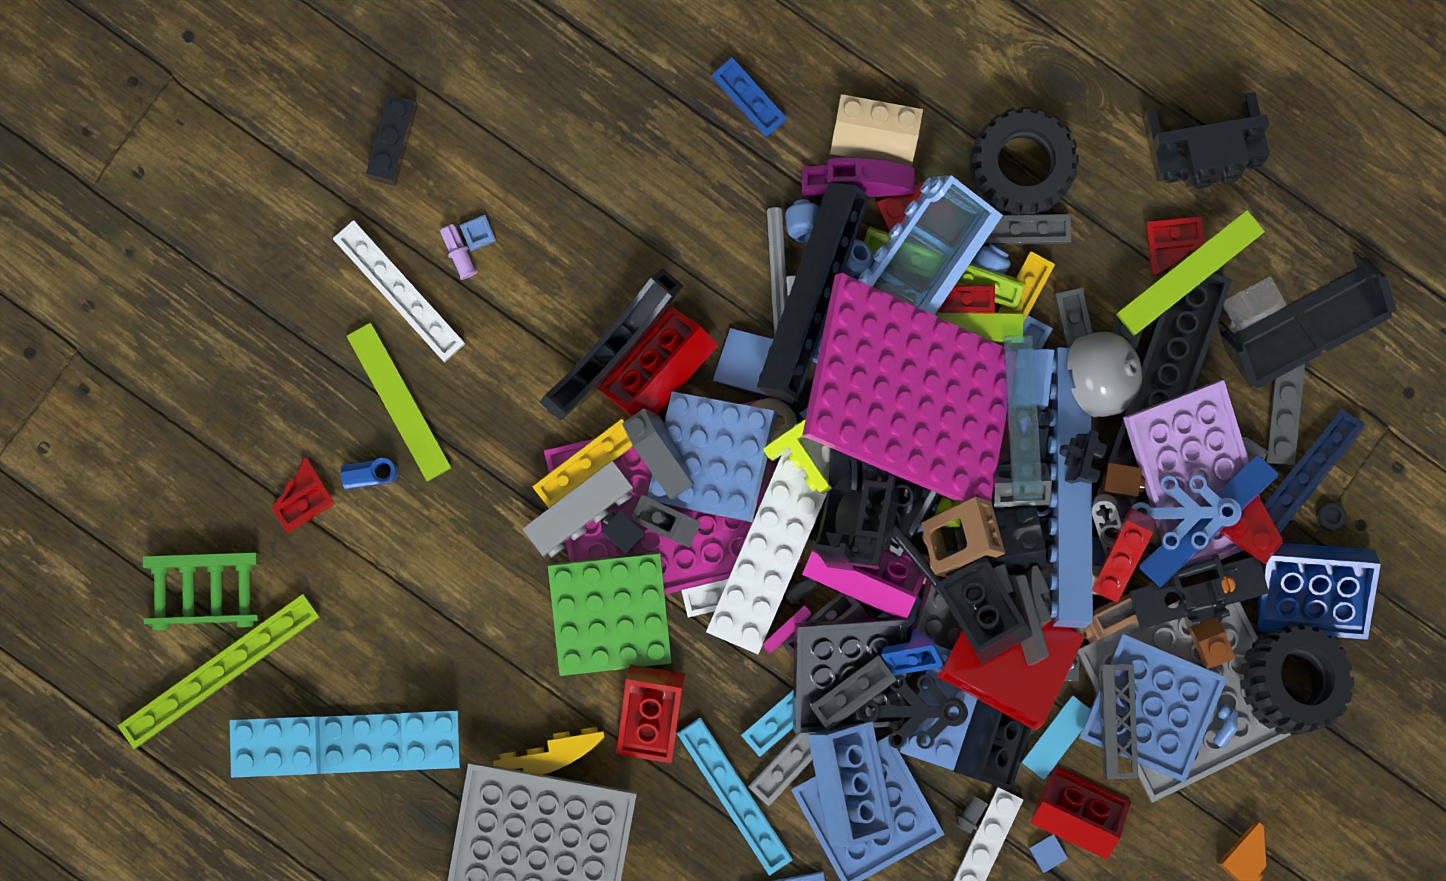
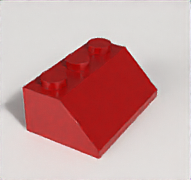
M1055 765L1038 799L1030 823L1107 860L1121 838L1131 801Z

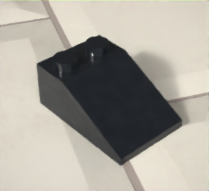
M896 476L895 488L899 494V502L894 525L897 524L907 538L912 541L922 526L921 523L925 521L941 494ZM892 537L890 551L898 556H902L904 550Z
M986 556L936 584L981 664L1031 637L1026 622Z

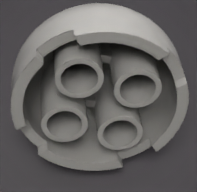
M1112 332L1088 334L1078 337L1073 342L1068 355L1067 370H1072L1076 388L1071 390L1080 407L1093 417L1115 415L1127 410L1136 401L1142 386V367L1133 346L1125 338Z

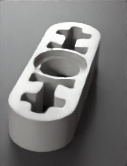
M1102 494L1093 501L1092 516L1106 556L1115 538L1108 537L1105 534V530L1111 527L1119 530L1124 520L1117 500L1111 495ZM1101 505H1105L1106 508H1110L1109 519L1107 520L1105 511L1103 509H1100Z

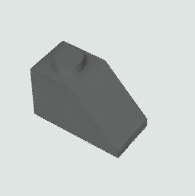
M644 495L641 496L630 519L688 548L701 522Z

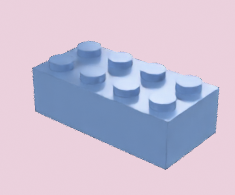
M936 645L944 662H946L951 649ZM940 667L924 670L923 675L932 676L935 679L936 686L948 699L957 698L966 704L968 716L963 724L956 727L948 726L935 738L933 747L922 749L917 745V736L921 732H927L939 719L927 718L907 738L906 745L898 749V751L954 770L977 698L937 677L936 675ZM925 678L922 681V687L928 689L931 686V681ZM918 688L917 695L927 706H939L928 692H923ZM952 707L949 711L952 718L957 717L959 714V710L956 707ZM928 735L922 736V745H929L930 737Z

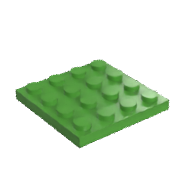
M660 552L548 564L560 676L626 669L630 665L644 667L671 664Z

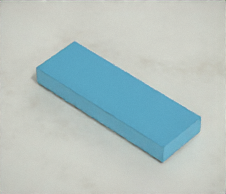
M1071 696L1021 763L1044 780L1082 731L1091 709L1074 696Z

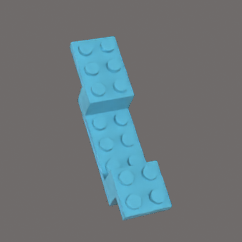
M439 711L230 720L231 778L460 768L459 712Z

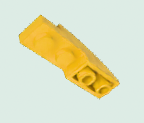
M597 727L581 729V735L570 737V732L553 734V740L547 741L549 752L544 753V749L541 747L527 750V756L516 757V752L499 754V760L493 761L494 766L508 769L523 768L525 772L544 775L563 768L583 757L605 738L604 732H598Z

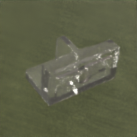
M1271 277L1226 299L1223 305L1232 321L1228 326L1234 334L1287 306Z

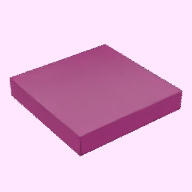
M803 606L765 641L762 647L768 654H771L795 632V623H805L810 618L811 612Z

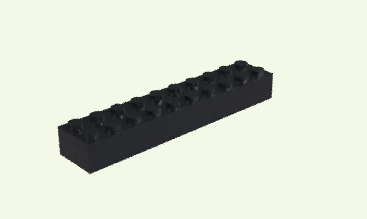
M1179 261V262L1174 266V268H1175L1177 265H1179L1182 261ZM1215 273L1211 274L1155 319L1140 361L1142 367L1140 393L1136 401L1121 414L1092 496V505L1097 496L1104 494L1101 493L1106 464L1113 463L1139 468L1123 417L1194 390L1232 279ZM1145 486L1143 493L1139 492L1138 497L1134 499L1111 495L1118 502L1123 520L1129 509L1136 503L1143 502L1150 506ZM1101 505L1100 509H1103L1105 511L1107 520L1109 519L1110 508H1106L1105 505ZM1138 509V510H1137V511H1139V512H1141V513L1147 515V513H1146V511H1145L1144 509ZM1092 516V528L1097 530ZM1111 527L1106 529L1105 533L1116 537L1119 530Z

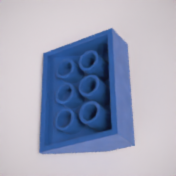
M1282 543L1266 564L1261 562L1269 594L1258 596L1256 631L1271 632L1287 625L1303 623L1310 624L1312 628L1319 627L1326 631L1325 636L1368 639L1381 565L1374 549Z

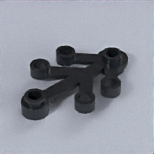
M894 675L895 678L903 680V685L897 689L894 683H892L890 688L899 692L911 706L879 705L876 701L869 700L857 709L858 717L864 722H874L879 717H911L898 731L892 732L889 735L888 742L890 746L897 749L903 748L906 745L907 738L927 718L939 719L927 732H921L917 736V745L922 749L933 747L935 738L948 726L956 727L963 724L968 716L966 704L957 698L948 699L936 686L935 679L930 675L920 676L917 686L921 691L928 692L939 706H927L908 686L906 677ZM925 678L931 681V686L928 689L922 687V681ZM873 706L875 712L869 717L866 714V708ZM952 707H956L959 710V714L955 718H952L949 714ZM897 734L902 737L900 745L893 743V737ZM924 735L930 737V743L927 746L921 743V738Z

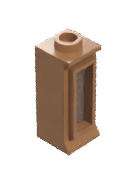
M1128 593L1120 597L1118 603L1112 601L1093 610V622L1086 628H1079L1081 635L1088 639L1089 643H1093L1136 622L1137 618L1130 594Z

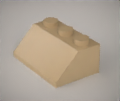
M841 94L830 155L883 160L912 167L923 109Z

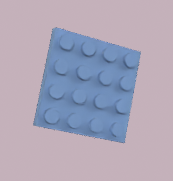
M672 392L664 425L695 485L674 499H670L652 474L647 497L663 505L753 522L768 457L763 448L771 443L778 412Z
M1121 634L1109 665L1134 664L1138 764L1185 783L1227 678ZM1127 670L1114 671L1115 686L1119 690L1128 683ZM1099 688L1079 739L1102 748ZM1128 688L1123 692V694H1125L1127 697ZM1120 696L1115 703L1116 714L1122 719L1129 711V704ZM1129 717L1124 721L1128 726ZM1121 724L1117 729V743L1123 747L1130 740V732ZM1129 745V747L1126 749V751L1131 755L1130 745ZM1123 753L1120 755V756H1122V757H1124V758H1126V759H1129V758H1128L1125 754H1123Z
M889 735L877 741L895 830L894 833L851 847L830 846L816 776L791 789L841 881H862L945 835L898 749L890 746L888 742Z

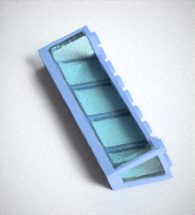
M951 175L928 178L920 189L922 193L917 201H912L906 208L904 220L901 224L897 223L889 233L891 238L886 246H881L873 257L875 262L870 269H865L858 278L859 281L933 315H935L1003 216ZM820 338L819 344L817 346L813 358V362H815L816 364L818 361L822 338Z

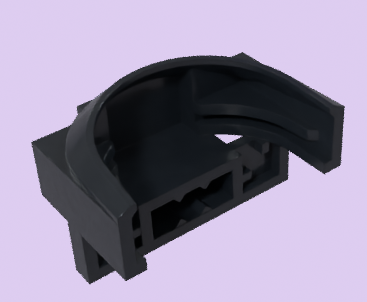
M1256 92L1245 94L1246 102L1242 103L1244 118L1162 132L1157 110L1147 111L1143 122L1157 182L1175 183L1181 180L1185 182L1186 187L1194 186L1195 189H1203L1221 181L1222 184L1237 182L1246 167L1247 169H1255L1263 166V163L1266 162L1270 155L1265 132L1269 127V120L1267 114H1260ZM1181 148L1184 149L1185 157L1178 153Z
M829 447L830 470L828 482L832 489L826 494L819 534L816 542L811 541L812 548L829 568L855 571L856 566L880 569L883 550H890L899 502V494L895 488L896 475Z

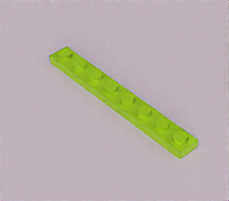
M302 594L119 724V729L133 749L138 748L315 622L320 616L306 596Z

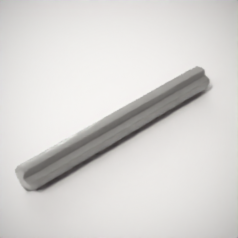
M772 207L767 210L774 336L787 300L782 209L779 207Z

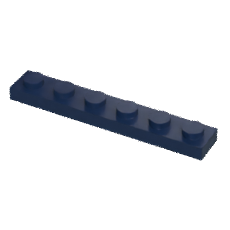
M1343 409L1336 415L1264 504L1279 534L1365 429V423Z

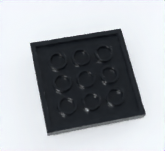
M881 617L795 623L793 730L796 734L826 730L810 706L878 655L885 663L881 655L884 647L907 643L908 619ZM896 678L894 686L898 689L903 685L901 678ZM890 686L871 699L879 705L905 706L906 701L899 692L892 690ZM868 706L866 714L869 717L872 716L875 709L873 706ZM856 710L834 727L863 723L864 721L858 717ZM879 717L873 722V727L903 726L905 724V717Z

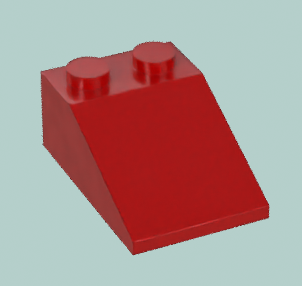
M630 665L625 682L617 755L672 763L685 673Z

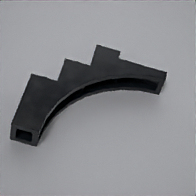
M664 268L660 269L648 280L642 290L600 340L569 373L543 396L539 403L560 421L578 405L581 406L596 392L608 374L625 359L638 340L655 325L683 288V285Z

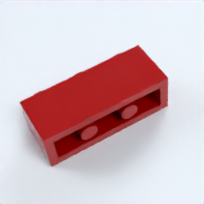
M1132 508L1129 509L1095 576L1092 587L1093 592L1118 603L1153 534L1156 519Z

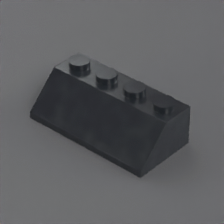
M977 699L953 772L1012 792L1032 728Z

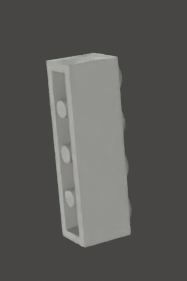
M611 461L522 530L543 557L549 554L552 558L565 548L562 544L569 538L575 541L587 531L585 526L594 520L597 524L609 515L607 509L615 503L619 507L632 497L630 492L633 491V487L614 462Z

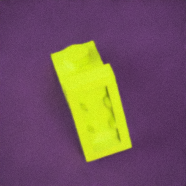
M805 420L763 448L771 460H775L790 449L792 452L788 454L789 458L797 469L801 466L807 473L804 480L813 492L818 490L821 494H825L832 489L801 442L807 438L802 436Z

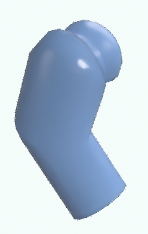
M1224 704L1218 712V716L1224 719V725L1213 739L1222 748L1226 747L1238 729V711L1235 708H1231L1228 704Z

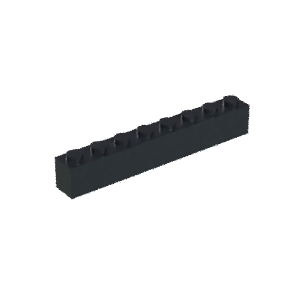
M829 183L822 198V204L814 221L808 243L805 246L804 254L796 272L790 294L787 297L781 319L778 322L774 339L768 350L763 370L759 375L757 387L772 398L798 401L825 326L834 277L845 270L870 199L856 185Z

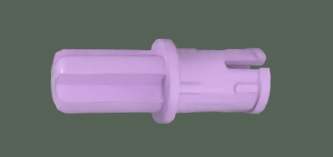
M454 224L445 226L440 232L450 252L448 257L453 259L460 279H467L475 275L477 271L467 253L469 248L464 246Z

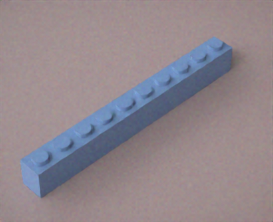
M1058 347L1054 351L1049 393L1054 419L1049 424L1052 436L1048 438L1047 444L1048 453H1052V463L1048 466L1052 480L1051 502L1048 507L1052 508V518H1049L1048 534L1052 535V545L1048 549V561L1052 562V573L1048 577V588L1052 590V601L1049 602L1048 608L1052 618V626L1086 628L1093 622L1092 483L1077 482L1071 484L1065 481L1068 466L1064 465L1066 457L1059 453L1061 445H1069L1070 439L1076 438L1077 434L1089 433L1091 430V416L1080 407L1071 390L1076 387L1072 370H1067L1070 348Z

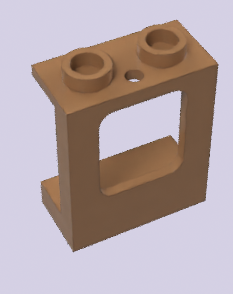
M974 497L921 523L923 540L930 555V567L937 576L947 578L953 574V570L985 555L999 557L1005 554L991 501ZM960 518L967 540V547L948 557L941 527Z

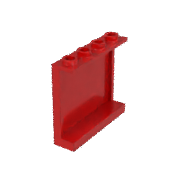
M1051 620L1041 628L1049 657L1037 664L1028 666L1020 642L986 663L981 664L961 630L944 667H940L936 676L1026 726L1037 730L1045 723L1085 637L1078 634L1076 628L1052 626Z

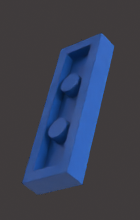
M733 58L729 59L711 75V78L765 138L787 121L786 116Z

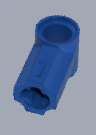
M387 458L341 466V479L344 490L381 484L390 485L399 476L397 465ZM388 464L391 468V473L387 478L381 479L378 475V470L382 465Z

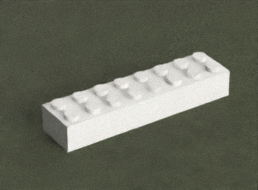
M805 438L801 441L828 481L830 470L829 447ZM790 449L783 453L706 631L756 654H759L827 494V492L821 494L818 490L813 492L804 480L807 473L801 466L797 469L789 458L788 454L792 452Z

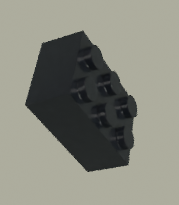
M1036 505L994 510L1005 554L999 557L985 555L990 565L995 567L1005 564L1009 575L1025 573L1036 565L1039 570H1046V549ZM961 523L960 527H953L956 552L967 547V540ZM978 559L959 567L960 570L970 565L971 563L977 561Z

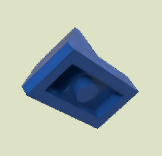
M917 629L913 630L909 643L884 647L881 654L893 675L944 667L945 664L935 642Z

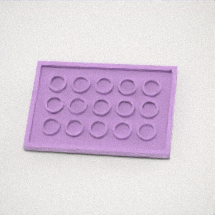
M1224 380L1215 381L1123 417L1138 467L1142 468L1141 476L1145 477V490L1151 508L1183 507L1170 494H1166L1161 490L1160 483L1166 476L1175 477L1178 481V486L1200 507H1203L1207 501L1199 493H1193L1189 489V481L1193 476L1200 475L1204 477L1207 486L1216 494L1249 463ZM1166 480L1164 487L1168 490L1173 489V481ZM1200 480L1192 482L1195 489L1203 487V483ZM1157 519L1156 525L1161 541L1166 533L1172 532L1184 519ZM1219 532L1208 542L1204 549L1197 552L1185 565L1210 559L1211 555L1218 554L1221 560L1244 549Z

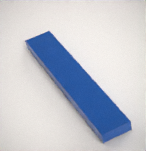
M1257 455L1216 494L1221 499L1231 498L1240 505L1242 511L1278 477V472ZM1207 502L1203 507L1212 506ZM1224 507L1222 514L1226 517L1232 516L1231 508ZM1200 519L1183 536L1176 549L1167 550L1161 545L1140 565V569L1159 587L1164 585L1200 551L1192 547L1191 537L1196 532H1202L1212 519ZM1221 526V527L1214 533V535L1209 539V541H1210L1215 535H1217L1225 526ZM1171 536L1166 540V544L1174 546L1176 539ZM1202 536L1194 538L1196 545H1204L1205 540Z

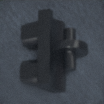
M1090 430L1087 434L1079 433L1076 435V438L1070 439L1069 445L1060 446L1059 453L1066 457L1064 465L1068 466L1066 482L1071 484L1077 482L1091 484L1098 481L1100 470L1091 465L1092 459H1101L1105 455L1107 445L1098 439V432Z

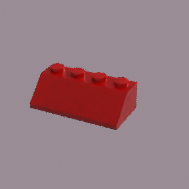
M671 306L598 389L630 418L642 409L658 414L670 400L671 393L677 392L691 378L693 373L711 355L718 344L701 326Z

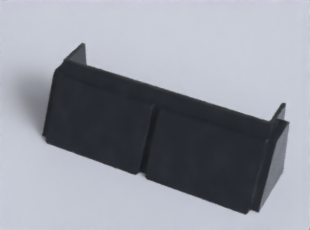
M1353 251L1357 270L1235 334L1220 321L1219 324L1222 329L1220 336L1225 351L1248 385L1259 388L1320 356L1322 350L1326 349L1329 351L1392 318V312L1396 311V307L1386 275L1366 257L1362 258L1356 251Z

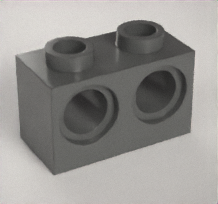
M1046 463L997 465L996 473L993 475L992 501L994 507L1050 505L1052 480Z

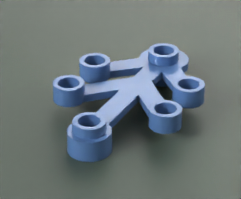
M1200 475L1191 478L1189 489L1193 493H1199L1212 507H1200L1178 486V481L1173 476L1164 477L1160 483V488L1164 493L1170 494L1183 507L1151 508L1143 502L1132 506L1134 510L1144 509L1147 516L1156 520L1184 519L1172 532L1164 535L1162 545L1167 550L1176 549L1183 536L1200 519L1212 520L1202 532H1196L1191 537V545L1197 550L1204 549L1209 539L1221 526H1233L1241 517L1240 505L1231 498L1221 499L1207 486L1205 478ZM1166 480L1173 481L1174 488L1171 490L1166 489L1164 482ZM1200 480L1203 483V487L1195 489L1192 482ZM1224 507L1231 508L1232 516H1224L1222 509ZM1202 536L1205 540L1204 545H1196L1194 538ZM1167 537H1174L1176 544L1174 546L1167 545Z

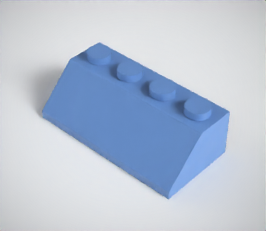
M873 722L834 727L829 731L826 729L809 734L808 740L830 846L851 847L894 833L895 830Z

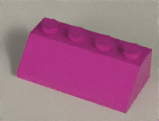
M812 550L802 574L893 616L906 619L925 579V576L905 552L902 556H898L890 550H883L880 569L856 566L855 571L829 568L822 558Z

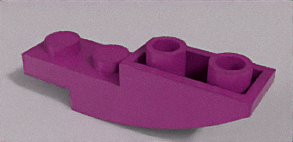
M828 159V165L802 167L803 196L824 195L829 183L856 185L869 197L915 194V169L907 165L875 159Z

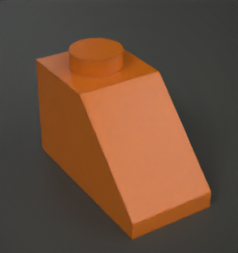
M1253 822L1217 863L1236 881H1260L1264 876L1262 871L1266 867L1264 826L1260 822Z

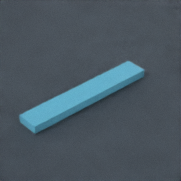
M701 718L677 732L767 873L771 875L793 859Z

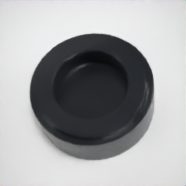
M1326 503L1318 509L1317 521L1325 530L1339 529L1346 521V511L1338 503Z

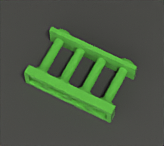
M260 554L143 556V568L151 569V574H154L155 618H145L144 624L152 625V630H169V625L231 622H237V627H254V622H261V616L251 615L250 571H253V566H260ZM235 566L239 577V615L222 616V572H224V567ZM207 567V572H210L211 616L194 617V573H196V568ZM179 568V573H182L183 617L166 618L165 574H168V569Z

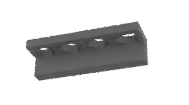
M1134 664L1099 665L1103 779L1139 778ZM1127 670L1128 683L1119 690L1115 686L1114 671ZM1127 688H1128V697H1127L1125 694H1123V692H1124ZM1120 696L1129 704V711L1122 719L1116 714L1115 703ZM1128 717L1129 726L1124 722ZM1121 724L1130 732V740L1123 747L1117 743V729ZM1129 745H1130L1131 755L1126 751V749L1129 747ZM1122 753L1131 760V773H1118V757Z

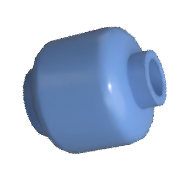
M801 199L795 201L794 205L786 210L787 232L797 242H808L814 221L820 209L818 205L810 203L809 200Z
M855 239L843 274L857 279L865 269H870L874 260L873 252L865 242Z
M991 243L989 246H981L971 263L977 264L982 268L1006 274L1011 265L1010 260L1007 258L1009 254Z

